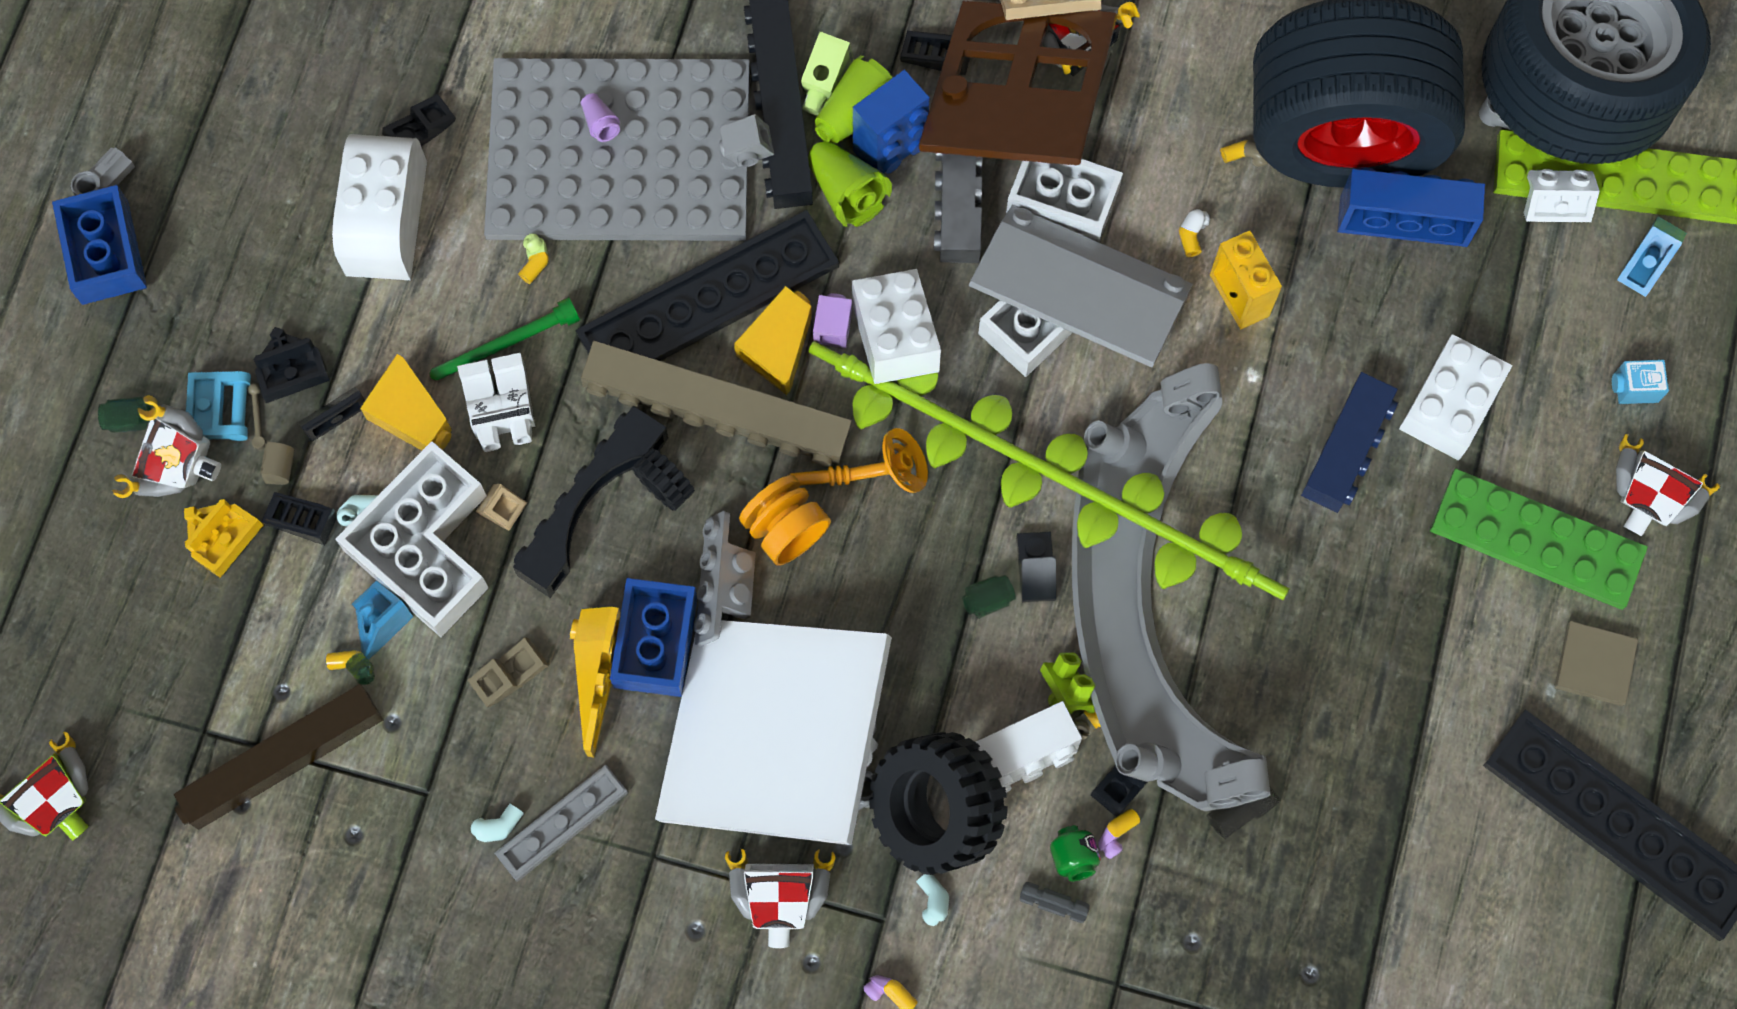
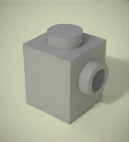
M755 114L720 127L722 140H720L719 145L721 152L726 159L731 160L738 167H750L755 165L758 160L774 155L769 125Z

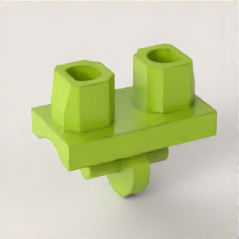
M1061 652L1055 663L1043 662L1040 672L1052 691L1048 697V704L1051 707L1063 701L1069 714H1072L1075 710H1086L1088 713H1094L1095 709L1091 694L1096 685L1091 677L1086 674H1079L1078 668L1082 661L1076 653Z

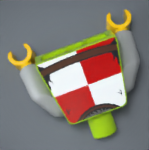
M63 732L66 737L63 745L57 746L52 739L49 741V745L56 753L52 754L5 796L0 794V822L9 831L32 837L42 834L46 837L59 826L73 841L89 827L75 812L86 802L85 795L89 788L85 765L75 749V741L67 732Z

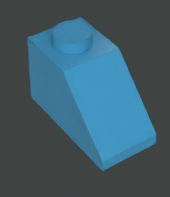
M1658 216L1617 280L1646 297L1682 245L1687 233Z

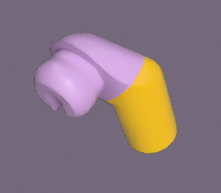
M1129 809L1108 823L1098 841L1099 850H1103L1107 858L1112 859L1122 851L1123 847L1117 839L1140 823L1139 815L1135 810Z
M881 975L872 976L869 978L871 981L864 986V992L874 1001L879 1000L881 995L885 994L900 1009H914L918 1003L899 981Z

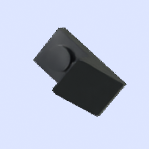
M1051 531L1017 533L1016 541L1022 603L1055 601L1056 557H1053Z

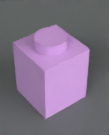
M835 293L828 294L827 296L819 295L813 329L814 341L825 346L847 347L852 316V299H846L845 296Z

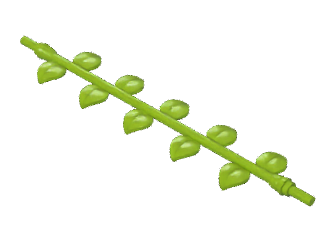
M813 341L810 345L808 352L835 366V370L841 373L842 377L870 384L858 390L853 399V417L859 429H864L885 420L892 412L893 399L891 396L942 422V424H938L931 429L926 440L927 458L933 468L957 460L965 453L967 447L965 435L1017 461V463H1013L1005 469L1001 479L1002 498L1007 507L1012 508L1036 497L1042 487V477L1040 474L1093 501L1081 509L1077 520L1078 537L1084 548L1104 542L1115 535L1118 529L1117 514L1172 542L1163 545L1155 558V577L1162 589L1182 583L1192 577L1196 569L1195 555L1222 568L1227 576L1235 579L1241 586L1245 584L1251 588L1254 585L1283 601L1286 598L1290 588L1259 573L1260 569L1253 566V562L1225 555L1235 550L1242 539L1241 526L1234 515L1218 513L1210 516L1201 526L1198 541L1148 515V513L1161 506L1164 498V489L1157 475L1140 473L1131 477L1123 487L1121 501L1071 475L1080 470L1087 461V447L1081 436L1063 434L1053 439L1046 450V461L996 436V434L1007 429L1012 421V409L1006 397L990 395L980 399L972 409L971 422L921 397L936 387L938 372L897 380V383L889 381L874 384L869 366L863 363V361L858 360L855 355H848L846 353L841 355L816 341Z

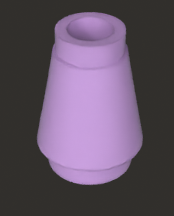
M591 93L583 97L581 106L590 135L600 142H607L615 138L620 132L619 118L597 94Z

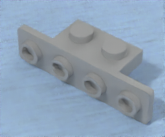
M726 511L708 518L702 532L704 545L703 554L700 559V586L697 591V599L699 600L698 612L694 623V631L696 632L695 645L701 647L719 639L722 612L741 619L751 616L756 552L728 543L730 513Z

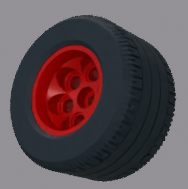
M1324 0L1301 7L1285 15L1263 34L1254 52L1253 138L1259 154L1274 169L1285 176L1305 183L1344 188L1352 169L1367 167L1374 169L1376 172L1391 173L1402 171L1411 176H1421L1437 168L1459 147L1465 131L1463 46L1458 32L1434 10L1408 0Z

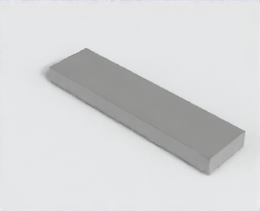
M604 765L494 854L515 881L518 882L626 796L628 791L609 767Z

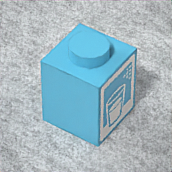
M1624 361L1612 376V389L1618 395L1619 404L1659 403L1669 392L1665 361Z

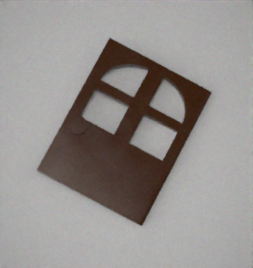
M962 1L919 142L920 151L1080 165L1117 14L1114 12L1092 10L1006 20L1001 3ZM1024 21L1017 45L971 41L978 33L991 26L1006 22ZM1048 23L1062 25L1077 31L1089 42L1091 51L1042 47ZM964 57L1013 61L1006 85L967 82L964 77L959 76ZM1037 63L1087 67L1081 92L1032 88L1031 85Z

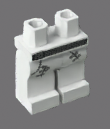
M521 353L491 359L499 394H496L492 371L487 360L457 366L466 399L471 428L476 439H479L484 452L501 448L499 435L511 432L513 442L517 445L532 442V427L536 426L526 366Z

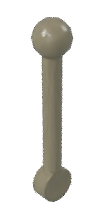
M252 383L248 386V393L252 395L255 430L252 446L256 450H263L266 440L262 437L258 398L261 390L259 384Z

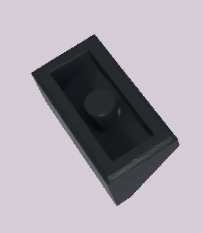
M354 387L301 420L299 424L309 440L314 441L361 412L360 408L365 399L360 391Z

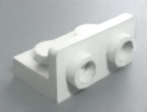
M1543 169L1530 170L1528 172L1527 178L1530 190L1524 210L1526 221H1592L1600 192L1592 171H1553Z

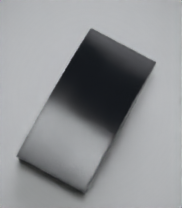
M439 94L412 106L410 108V115L382 127V135L417 138L420 145L423 146L453 124L456 117Z
M1115 765L1092 791L1091 796L1115 817H1118L1148 782L1119 773Z

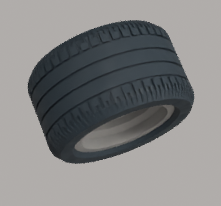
M1507 0L1486 39L1483 49L1481 70L1486 94L1494 110L1509 129L1525 142L1542 152L1563 160L1586 164H1604L1626 160L1642 153L1665 134L1704 75L1711 50V36L1706 15L1698 0Z

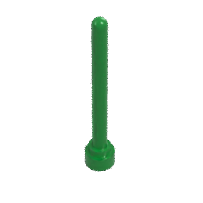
M567 297L557 302L558 306L552 308L553 312L432 368L429 373L430 378L435 381L457 372V366L483 360L559 323L561 326L565 324L568 326L579 322L580 318L570 298Z

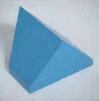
M375 581L352 603V606L356 609L361 652L365 657L363 665L413 618L406 605L378 581Z

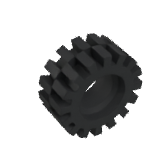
M654 448L650 449L632 467V470L635 472L634 474L647 487V490L650 493L652 492L656 499L661 500L663 505L668 506L672 511H676L695 492L694 487L690 484L691 482L683 476L682 471L678 470L673 462H670L664 454L662 455L660 451Z

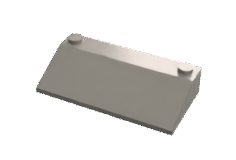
M1012 204L996 230L970 280L969 286L1149 367H1153L1182 313L1193 284L1183 280L1178 275L1167 273L1035 215L1028 209L1019 208Z

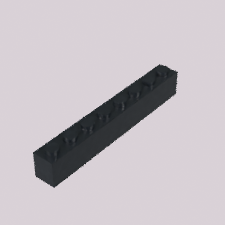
M749 0V5L744 6L746 25L752 24L753 29L752 34H747L749 53L756 54V62H750L752 81H759L760 91H754L756 111L762 110L763 121L769 125L774 155L762 159L763 169L769 168L771 177L764 179L766 197L773 198L774 209L813 205L788 0Z

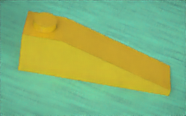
M617 607L581 609L580 617L573 620L570 631V639H574L583 749L587 757L592 758L595 757L612 684L610 674L621 614Z

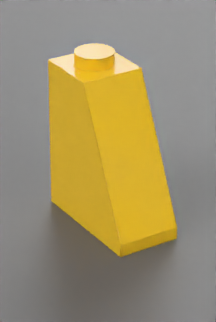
M785 286L734 343L735 354L739 359L787 395L791 391L811 323L812 312L811 303L804 294L799 291L792 292Z
M397 354L360 409L368 421L421 451L431 441L443 450L451 439L452 429L446 417L402 356Z

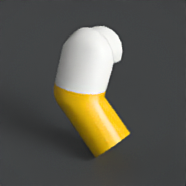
M1195 209L1189 212L1179 228V235L1186 257H1195L1202 252L1197 234L1200 229H1204L1210 223V216L1206 211Z

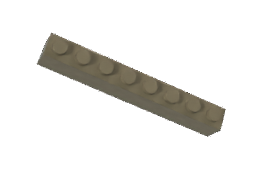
M597 341L592 343L581 376L582 386L587 388L586 391L592 395L605 397L608 394L618 397L620 403L630 407H638V404L650 407V411L659 416L670 417V414L683 417V422L695 427H702L703 424L715 427L717 433L724 436L734 437L735 434L747 437V441L756 446L766 447L767 444L780 447L779 451L792 457H798L799 454L812 457V462L825 467H829L831 464L839 465L852 420Z

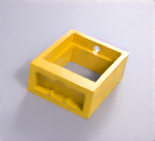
M1250 230L1220 243L1210 277L1241 330L1270 316L1282 285ZM1235 292L1237 294V297H1231L1230 293Z

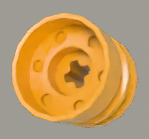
M787 475L769 484L746 505L739 517L745 529H750L749 532L754 539L765 537L761 547L776 566L789 563L802 555L824 535L831 524L830 518L817 502L806 503L809 497L808 491L805 488H800V482L794 475Z

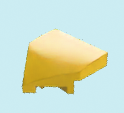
M225 499L219 500L216 505L199 509L194 506L184 508V518L187 520L188 533L185 547L191 552V557L219 578L222 577L264 526L257 518L236 504L230 505Z

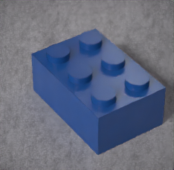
M905 69L853 106V152L865 163L887 174L895 171L904 158L910 154L916 155L920 152L919 142L929 113L930 97Z
M118 185L52 201L69 287L82 305L147 288L129 202Z
M626 579L610 680L615 689L682 697L698 601L695 587Z

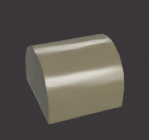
M268 441L265 443L261 466V475L265 484L286 485L289 483L294 448L282 443Z

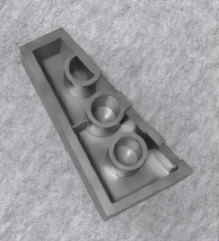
M936 153V161H942V171L935 172V191H941V201H935L934 220L941 221V231H934V250L940 251V262L979 263L981 251L982 207H980L982 198L981 173L983 157Z

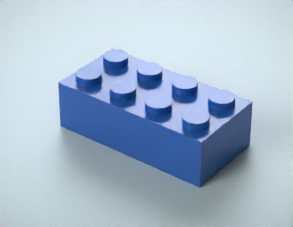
M1367 167L1352 169L1340 196L1337 232L1468 247L1483 221L1485 184L1475 183L1470 179L1446 180L1436 175L1424 177L1411 176L1402 171L1391 173L1376 172L1374 169Z

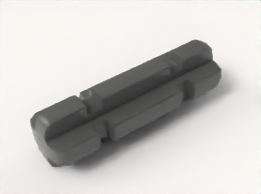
M1025 882L1020 894L1021 902L1033 906V903L1039 904L1038 908L1062 917L1069 915L1071 916L1070 920L1078 923H1084L1089 912L1088 903L1078 899L1075 902L1070 901L1071 897L1047 888L1040 890L1038 889L1039 885Z

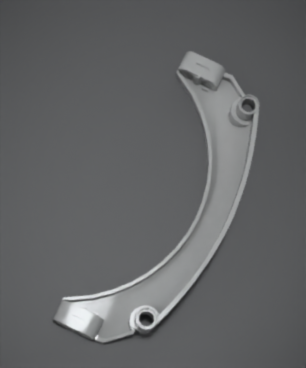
M1209 363L1198 364L1164 378L1161 381V390L1152 392L1117 427L1100 420L1091 423L1084 433V442L1088 452L1087 461L1079 470L1078 478L1122 501L1123 487L1131 477L1140 473L1157 475L1164 489V498L1161 506L1148 513V515L1160 521L1164 504L1186 456L1201 433L1221 409L1222 394L1218 367ZM1076 493L1072 536V591L1076 630L1084 672L1092 678L1096 685L1091 694L1093 706L1114 759L1116 769L1123 775L1145 782L1157 780L1159 787L1203 811L1231 808L1270 796L1266 756L1238 746L1208 725L1185 700L1173 681L1163 659L1156 636L1151 602V569L1156 534L1117 514L1118 529L1115 535L1104 542L1084 548L1079 541L1077 520L1081 509L1093 501Z

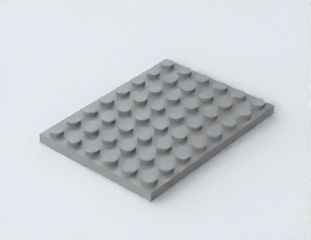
M494 58L484 227L486 240H524L529 234H537L543 240L746 241L748 167H738L731 160L726 159L721 152L719 142L722 140L720 127L749 116V59ZM588 94H597L620 120V132L610 141L600 142L590 135L581 106V100Z

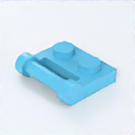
M241 371L188 373L186 412L191 414L203 430L204 437L209 440L230 439L233 441H244L248 439V428L245 427L247 387L251 384V374ZM224 386H233L231 425H222Z

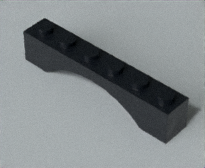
M634 406L627 414L624 412L619 416L614 424L615 431L608 440L603 439L594 451V459L588 467L586 465L581 467L574 478V486L568 493L564 492L560 495L554 505L555 511L548 520L543 519L535 529L533 541L528 547L523 546L514 558L515 565L513 568L516 575L549 598L553 596L570 573L572 536L578 519L587 504L604 486L616 477L632 470V467L650 449L654 448L660 451L669 438L667 428Z

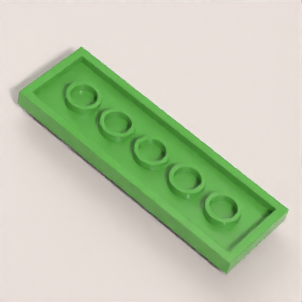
M1456 468L1451 474L1430 528L1432 533L1620 610L1627 607L1648 546Z

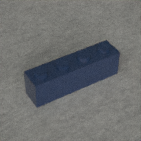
M1363 372L1360 373L1301 494L1302 497L1336 513L1339 512L1343 504L1350 506L1358 490V487L1353 485L1356 476L1363 477L1372 460L1366 455L1370 447L1377 449L1385 433V430L1381 429L1380 426L1384 418L1390 421L1399 403L1393 400L1398 390L1397 388Z

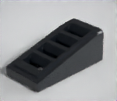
M907 30L900 55L901 62L941 71L952 35ZM920 42L919 54H914L916 44ZM932 45V53L927 55L929 46ZM942 48L946 49L944 57H940ZM964 57L959 75H966L970 57Z
M274 492L261 523L325 546L337 519V513L333 508ZM279 504H286L280 519H274L273 517ZM292 507L297 508L291 523L286 522ZM303 512H308L303 526H299L298 523ZM315 515L320 516L315 528L310 529Z

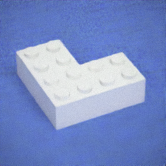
M432 441L335 539L346 554L380 584L397 596L411 612L440 637L488 589L484 578L443 542L487 495L480 482Z

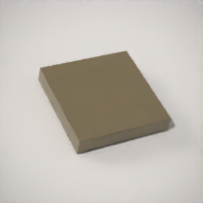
M1570 621L1566 627L1554 688L1624 706L1627 701L1638 639Z

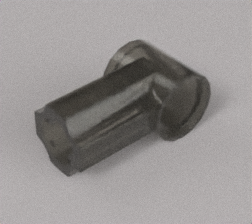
M1270 787V796L1264 799L1231 808L1211 810L1207 814V818L1214 830L1226 840L1252 819L1256 818L1257 820L1280 803L1281 800Z

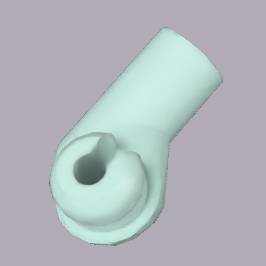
M352 495L337 511V521L339 524L347 527L378 495Z
M509 803L498 819H476L471 825V833L477 840L482 842L504 840L524 813Z
M924 874L916 881L928 896L927 909L922 912V917L928 925L935 926L939 921H944L948 915L949 894L934 875Z

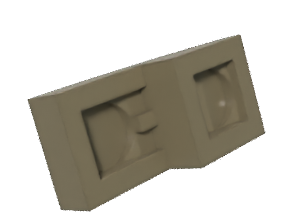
M524 638L500 659L493 658L470 677L468 682L485 706L491 707L525 685L549 665L531 640Z

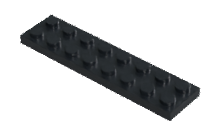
M805 210L575 331L588 355L593 341H597L661 361L770 304L785 286L793 292L839 268V261L808 210Z
M1526 709L1519 715L1483 766L1718 941L1723 940L1737 921V864Z

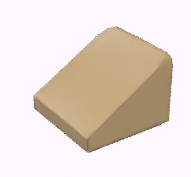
M493 484L486 494L487 497L480 503L476 512L510 531L527 502L502 484Z

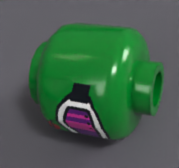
M1076 825L1060 829L1058 837L1050 844V852L1059 875L1068 877L1069 881H1080L1096 873L1095 868L1099 866L1101 858L1094 835L1091 832L1079 830Z

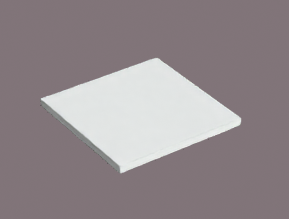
M721 620L719 639L701 647L695 645L694 638L655 820L663 823L852 845L892 637L885 633Z

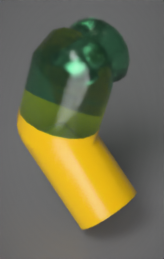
M351 650L328 653L326 655V664L329 670L346 668L361 685H368L375 678L374 666L360 651Z

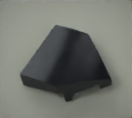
M274 327L270 333L271 340L262 354L256 355L253 359L257 366L255 369L256 377L266 403L330 381L319 349L314 347L311 339H300L288 335L283 329Z

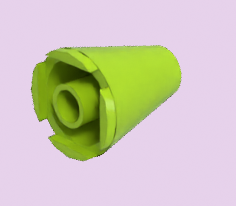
M860 55L853 60L817 115L815 131L823 141L838 143L852 135L853 106L893 78L874 59L871 58L866 62L862 60L864 56Z
M831 141L816 143L810 149L808 155L809 167L837 220L843 226L848 227L847 224L851 223L855 227L861 226L881 212L884 208V205L881 203L886 194L890 198L892 193V183L884 173Z

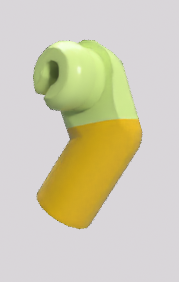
M529 234L523 240L528 262L518 275L528 284L534 281L549 261L546 243L537 234Z

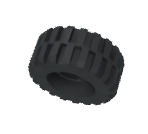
M938 732L899 742L898 746L891 747L885 753V759L880 760L875 769L878 775L872 778L870 790H873V797L869 799L870 809H873L875 818H872L874 828L879 829L881 836L878 838L883 846H889L891 849L889 854L898 862L904 861L903 865L914 872L919 871L926 875L943 874L975 864L983 860L986 854H990L997 845L996 839L1001 838L1005 825L1002 824V820L1007 819L1008 806H1004V798H1007L1006 787L1001 786L999 778L1002 775L998 767L992 766L991 761L993 759L985 750L979 751L980 745L972 739H965L963 735L954 732ZM931 775L941 784L948 798L950 817L946 830L935 821L928 806L927 785Z

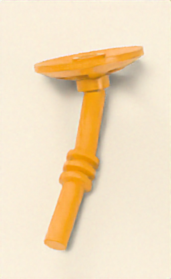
M894 428L889 430L883 438L882 451L885 462L849 468L848 465H843V469H841L840 465L836 466L835 469L829 466L828 470L790 473L789 475H794L801 486L829 483L830 486H834L835 483L841 486L842 482L845 485H849L850 481L891 475L893 480L903 490L909 493H916L926 486L928 468L925 456L913 436L903 429ZM893 439L899 440L905 446H902L899 443L893 444ZM913 460L916 468V476L911 474L913 468Z

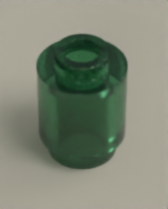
M142 397L107 400L106 403L99 404L98 407L100 427L102 430H109L111 433L145 430L147 423H150V421L142 419L137 408L150 411L151 406L146 404Z
M993 575L965 588L966 595L962 596V601L968 614H974L978 619L1008 607L1010 602L1016 599L1014 588L1006 575L1000 577Z

